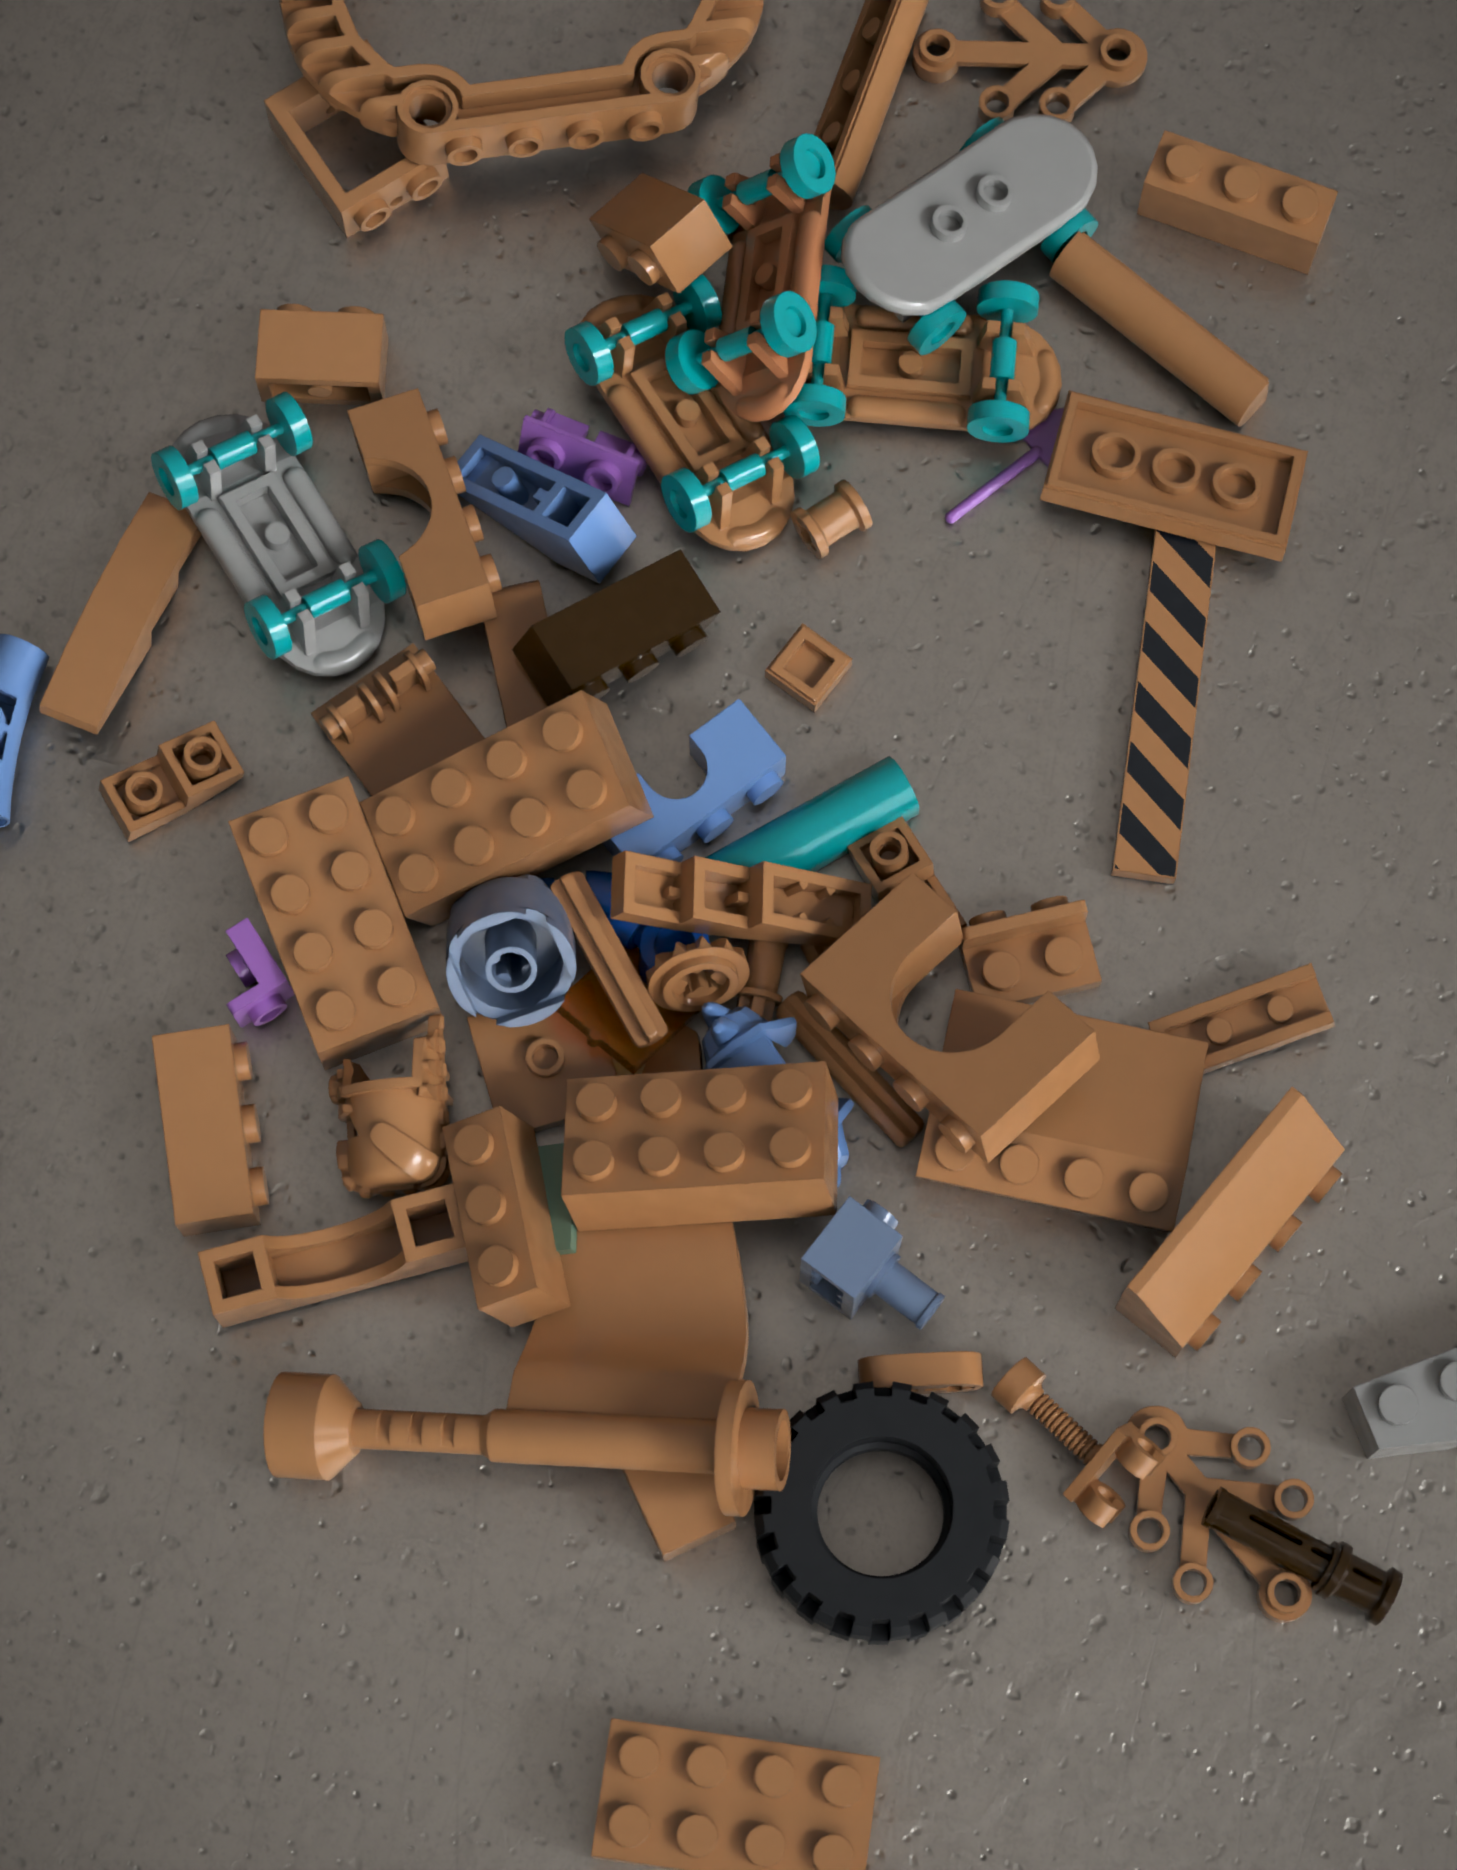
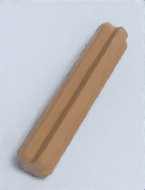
M576 871L561 876L550 885V889L564 907L571 923L574 937L633 1045L639 1049L658 1042L668 1033V1027L584 874Z
M796 991L789 995L777 1008V1018H795L797 1021L795 1038L817 1061H826L830 1075L896 1146L902 1148L912 1142L923 1130V1119L898 1095L877 1070L871 1071L858 1060L848 1046L849 1040L836 1027L831 1031H827L813 1019L804 1006V1002L808 997L803 992Z

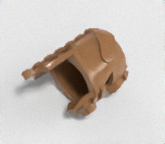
M442 1014L430 1015L427 1035L425 1037H416L413 1040L411 1077L370 1080L360 1064L351 1062L350 1059H343V1069H337L336 1075L331 1076L329 1079V1097L333 1104L338 1105V1119L347 1123L348 1140H340L336 1146L338 1168L341 1170V1178L345 1188L349 1192L355 1191L359 1193L361 1198L370 1199L380 1194L383 1197H391L400 1193L405 1195L420 1192V1190L426 1191L442 1186L451 1174L442 1127L450 1124L448 1107L453 1106V1098L448 1094L446 1081H450V1074L445 1063L446 1045L443 1036L445 1027Z

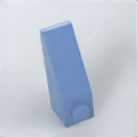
M481 434L458 460L466 487V492L458 494L556 563L599 584L637 537L606 492Z

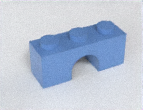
M740 699L689 735L690 755L706 775L703 785L697 792L682 799L665 798L653 791L639 773L637 774L654 817L603 842V845L612 856L627 850L681 862L684 858L681 854L683 850L699 838L704 843L717 838L734 821L731 815L746 803L751 801L753 805H759L781 788L784 783L781 777L786 772V755Z

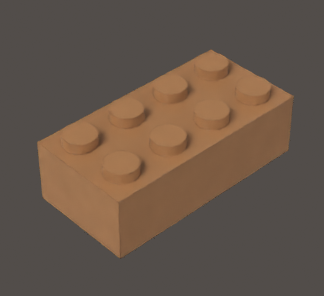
M582 690L359 802L404 917L430 926H435L448 920L454 902L483 882L496 878L519 877L527 874L536 876L654 817L607 703Z
M343 777L228 821L324 1070L326 1071L343 1064V1059L354 1060L428 1031L429 1016L441 1014V1011L349 777Z
M826 1061L567 1079L561 1197L578 1232L835 1215L837 1213L839 1099Z
M611 1718L591 1857L669 1870H866L880 1757Z

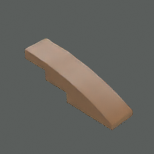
M148 492L89 597L40 702L39 713L96 735L99 733L151 648L152 630L178 589L179 571L202 535L185 508L177 510L167 498Z
M625 850L612 857L610 919L729 938L831 946L871 910L872 884L762 861L752 867L699 856H693L683 862Z

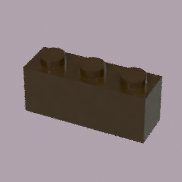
M680 549L531 625L512 651L547 706L580 690L600 699L610 691L607 684L622 676L627 683H632L642 678L660 664L657 658L672 650L678 658L696 649L708 639L704 630L721 611Z

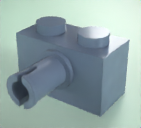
M849 1196L801 1258L799 1281L850 1320L866 1299L876 1294L916 1324V1327L921 1330L945 1299L942 1293L936 1292L898 1263L901 1259L899 1250L903 1236L894 1229L899 1222L885 1208L870 1199H867L862 1206Z

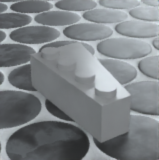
M1457 1347L1354 1386L1342 1397L1367 1459L1450 1450L1457 1447Z

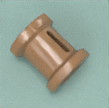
M845 479L834 484V492L806 510L798 507L790 512L791 520L798 535L808 550L818 559H822L829 554V546L857 528L861 531H866L873 524L871 515L862 498Z

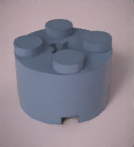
M529 874L519 877L496 878L475 886L463 897L457 899L451 907L446 933V978L449 989L457 1003L473 1016L477 1017L478 1013L495 1019L496 1025L505 1027L528 1026L542 1021L555 1013L565 1001V995L570 989L572 982L574 983L576 949L575 937L568 915L558 898L547 887L545 882L539 877Z

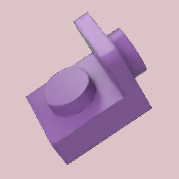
M247 917L226 930L236 948L226 954L227 959L245 987L256 981L258 982L257 985L234 998L226 1005L240 1027H244L251 1022L255 1026L270 1022L287 1008L285 1001L295 995L286 977Z

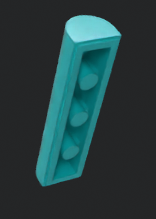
M887 756L705 858L746 867H752L762 861L816 872L847 855V846L902 816L905 821H908L919 814L918 800L902 769L892 757Z

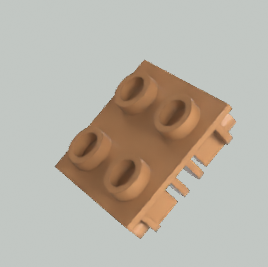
M414 643L311 712L314 720L371 796L485 739L434 671L437 668L428 653L423 648L418 650Z

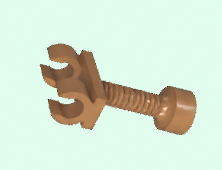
M1024 1357L1001 1378L993 1389L991 1396L1010 1414L1018 1409L1030 1410L1029 1413L1035 1415L1034 1418L1039 1420L1040 1424H1044L1046 1429L1049 1428V1432L1054 1433L1053 1436L1055 1438L1059 1437L1058 1440L1064 1442L1063 1445L1065 1447L1069 1446V1451H1073L1075 1456L1078 1455L1079 1460H1083L1082 1463L1085 1467L1064 1491L1063 1495L1070 1502L1074 1501L1079 1510L1091 1522L1104 1528L1108 1522L1111 1524L1126 1507L1123 1499L1116 1491L1098 1480L1112 1462L1117 1458L1131 1474L1144 1480L1148 1474L1151 1476L1166 1459L1165 1455L1152 1440L1138 1432L1139 1429L1131 1421L1118 1427L1103 1445L1101 1443L1097 1444L1098 1441L1093 1439L1091 1434L1088 1435V1431L1083 1430L1081 1425L1078 1426L1077 1421L1073 1422L1074 1418L1068 1417L1069 1414L1064 1412L1062 1407L1059 1408V1404H1054V1400L1049 1399L1050 1396L1048 1394L1044 1395L1045 1391L1042 1388V1383L1046 1378V1374L1027 1357Z

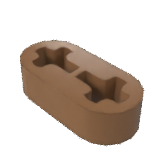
M950 1351L869 1356L857 1360L859 1383L873 1381L874 1387L891 1388L893 1382L912 1385L911 1391L918 1394H931V1391L939 1394L975 1391L984 1387L982 1354L978 1352Z

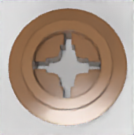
M700 936L695 943L685 945L681 942H676L673 952H662L655 955V966L646 971L649 994L656 1004L672 1011L696 1012L702 1011L704 1003L716 1002L723 1004L736 996L746 985L750 969L743 948L732 947L727 938H719L708 943L703 936Z

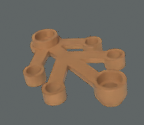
M979 0L980 7L986 15L992 18H999L1023 42L957 40L952 33L946 30L930 29L918 36L913 46L912 66L918 77L926 82L935 84L943 83L953 78L959 66L1023 68L1004 86L993 85L981 93L978 104V116L984 124L997 117H1001L1004 121L1013 118L1014 110L1061 69H1079L1083 71L1066 88L1052 87L1047 89L1040 98L1038 114L1052 115L1071 123L1074 112L1103 86L1122 88L1132 84L1141 77L1147 63V49L1139 36L1122 28L1106 30L1076 0H1068L1064 4H1054L1050 0H1039V6L1045 16L1054 20L1060 19L1083 43H1062L1017 0H1006L1001 3H996L992 0ZM937 45L946 48L948 51L944 55L934 56L927 51V48ZM1118 50L1126 53L1128 57L1124 60L1116 61L1111 59L1107 52ZM998 100L1003 102L1007 109L1003 112L995 113L990 111L986 104L990 101ZM1052 102H1060L1066 106L1067 111L1063 114H1053L1046 106Z
M1162 1406L1142 1408L1128 1420L1144 1436L1145 1431L1151 1427L1162 1428L1168 1435V1445L1162 1449L1166 1459L1151 1476L1148 1474L1144 1480L1139 1479L1136 1516L1129 1525L1128 1537L1136 1549L1146 1553L1159 1550L1167 1542L1170 1535V1526L1167 1519L1161 1514L1167 1474L1185 1495L1179 1568L1171 1579L1172 1592L1182 1603L1189 1605L1198 1604L1205 1600L1213 1589V1577L1206 1568L1209 1528L1204 1527L1201 1521L1207 1505L1217 1489L1219 1490L1220 1487H1223L1244 1501L1266 1512H1275L1279 1517L1287 1521H1296L1303 1518L1313 1507V1491L1306 1482L1300 1479H1287L1279 1485L1206 1478L1188 1457L1232 1459L1233 1463L1240 1468L1255 1469L1267 1460L1271 1451L1268 1436L1258 1428L1246 1427L1239 1430L1236 1434L1187 1429L1182 1418L1176 1412ZM1243 1437L1256 1439L1261 1446L1259 1458L1248 1460L1242 1457L1238 1451L1239 1440ZM1294 1488L1301 1492L1304 1497V1505L1300 1511L1292 1512L1283 1506L1281 1502L1283 1490ZM1149 1519L1159 1525L1161 1536L1156 1543H1145L1139 1538L1137 1526L1140 1521ZM1215 1531L1258 1583L1256 1602L1264 1616L1274 1622L1288 1623L1298 1619L1308 1610L1312 1601V1588L1308 1579L1286 1567L1281 1568L1278 1563ZM1193 1571L1202 1577L1204 1588L1201 1594L1191 1596L1182 1590L1180 1578L1183 1573ZM1286 1581L1295 1586L1298 1597L1294 1605L1284 1606L1276 1600L1274 1589L1277 1583Z

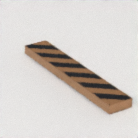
M1155 529L1111 876L1174 884L1179 859L1216 545Z

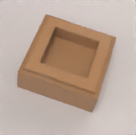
M802 623L766 668L765 678L815 713L850 669L852 658Z

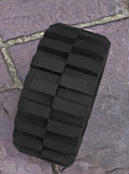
M873 1381L853 1384L851 1391L837 1395L835 1390L816 1398V1404L804 1413L799 1410L790 1419L791 1456L784 1489L782 1491L755 1490L754 1526L757 1540L756 1546L762 1565L765 1564L771 1576L772 1585L781 1598L786 1597L797 1609L796 1613L808 1623L813 1625L815 1622L830 1630V1635L849 1641V1638L868 1641V1645H888L889 1641L907 1639V1642L926 1637L929 1632L941 1626H947L957 1619L972 1602H975L986 1587L1000 1561L999 1558L1003 1546L1007 1541L1010 1522L1007 1520V1504L1010 1501L1007 1481H1002L998 1470L1000 1460L992 1444L985 1445L977 1434L979 1426L966 1413L960 1417L947 1407L949 1400L932 1391L929 1397L912 1392V1385L893 1382L891 1388L874 1387ZM883 1451L896 1453L911 1459L928 1473L941 1497L943 1524L937 1544L921 1563L899 1574L872 1576L849 1568L830 1551L819 1529L817 1507L825 1482L842 1463L863 1453Z

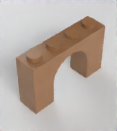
M912 872L800 973L808 997L804 1002V1006L813 1019L825 1030L831 1031L836 1026L850 1039L848 1042L849 1048L868 1069L875 1071L881 1067L895 1080L893 1087L898 1095L912 1109L920 1112L925 1107L941 1121L938 1124L940 1131L957 1150L966 1153L971 1148L988 1164L1100 1060L1096 1033L1093 1028L1048 990L998 1037L979 1048L955 1053L940 1052L921 1046L910 1039L898 1025L900 1011L907 995L919 981L963 942V933L957 910Z

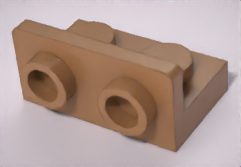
M1066 896L1050 897L1030 906L1031 912L1007 917L1006 912L1003 910L990 911L971 918L968 921L969 926L962 928L963 942L958 948L970 992L1030 1004L1036 1002L1048 990L1056 997L1097 988L1101 985L1102 979L1086 924L1088 909L1085 900L1069 903Z

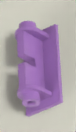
M548 408L545 413L535 409L531 417L525 415L518 452L606 492L610 499L627 506L631 504L636 477H641L647 466L646 461L634 443L604 431L599 432L594 442L588 440L586 437L589 425L558 414L551 408Z

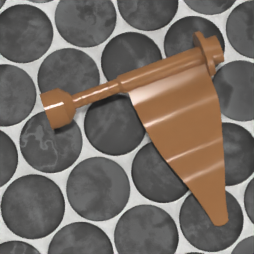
M683 1025L669 1026L668 1033L653 1044L642 1074L703 1070L702 1047L697 1031ZM733 1222L580 1232L577 1230L576 1253L560 1255L571 1307L535 1319L527 1343L513 1372L506 1409H494L486 1415L363 1409L360 1401L337 1374L285 1371L279 1373L270 1388L264 1416V1452L269 1471L276 1478L329 1481L361 1449L483 1455L494 1463L714 1474L716 1496L722 1514L725 1516L744 1517L751 1507L755 1490L782 1491L784 1489L790 1466L791 1427L786 1409L759 1408L757 1391L751 1380H743L749 1343L748 1312L741 1260Z

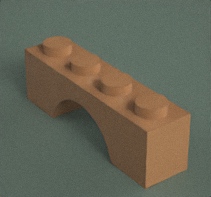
M416 388L347 410L356 445L373 493L407 497L421 504L431 514L428 525L421 537L408 550L398 556L406 586L425 640L497 618L492 593L502 590L501 581L491 553L483 556L478 554L475 543L483 541L484 536L473 504L461 507L457 494L466 492V487L456 457L452 456L444 459L440 450V446L449 444L438 408L426 411L419 389Z
M453 1183L392 1199L368 1215L326 1229L287 1236L259 1235L198 1252L212 1314L222 1328L468 1262Z

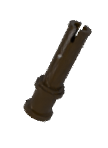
M1220 1487L1219 1490L1217 1489L1204 1512L1201 1521L1204 1527L1211 1528L1257 1552L1261 1556L1267 1557L1311 1581V1588L1315 1590L1316 1595L1323 1599H1327L1332 1595L1365 1613V1620L1375 1626L1385 1618L1400 1590L1403 1580V1573L1393 1567L1385 1571L1354 1555L1353 1547L1344 1541H1334L1329 1545L1244 1501L1223 1487Z

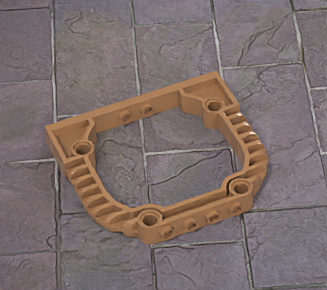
M279 0L285 35L293 58L302 75L307 78L328 104L359 118L360 124L364 128L385 136L397 137V144L401 153L412 162L420 165L450 163L456 166L473 164L480 159L511 155L524 158L536 155L542 150L564 147L583 150L596 147L602 142L624 139L649 141L662 134L674 133L685 129L692 123L696 115L698 97L723 80L728 70L749 48L760 23L764 0H701L686 29L665 31L644 37L630 48L621 65L469 84L456 71L437 64H414L394 67L387 63L358 35L344 0ZM672 88L674 90H677L678 92L665 93L663 91H660L659 89ZM421 120H433L435 122H438V124L432 126H424L417 122Z

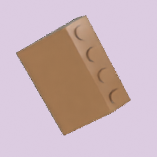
M955 989L942 1052H964L989 1043L1006 1030L1032 1005ZM1078 1015L1095 1030L1100 1060L988 1164L971 1148L966 1153L957 1150L940 1131L938 1124L941 1121L929 1111L915 1178L1169 1233L1175 1228L1184 1185L1208 1042Z

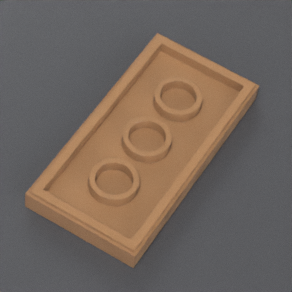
M1068 391L1040 500L1282 562L1288 543L1308 451Z

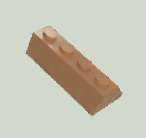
M1293 1086L1289 1089L1127 1285L1115 1306L1118 1312L1175 1358L1187 1344L1196 1351L1203 1346L1222 1322L1212 1314L1227 1294L1237 1302L1243 1297L1262 1273L1253 1264L1254 1261L1268 1245L1279 1252L1303 1223L1293 1214L1304 1200L1309 1196L1319 1204L1343 1174L1333 1165L1345 1149L1303 1094Z

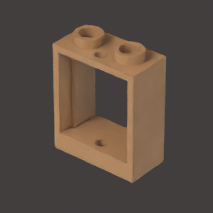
M364 40L372 48L368 40ZM305 77L300 78L263 100L270 128L346 238L360 230L367 232L376 229L390 217L393 210L411 199L419 201L429 197L440 188L443 180L449 177L447 163L420 165L405 157L345 193L305 135V132L342 110H338L328 104ZM424 120L417 122L421 125L427 126Z

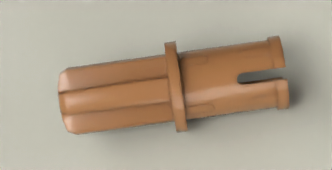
M748 940L749 946L746 959L750 974L744 988L734 996L737 998L736 1007L746 1006L767 1021H772L774 1007L779 1006L783 1000V997L777 993L785 952L789 943Z

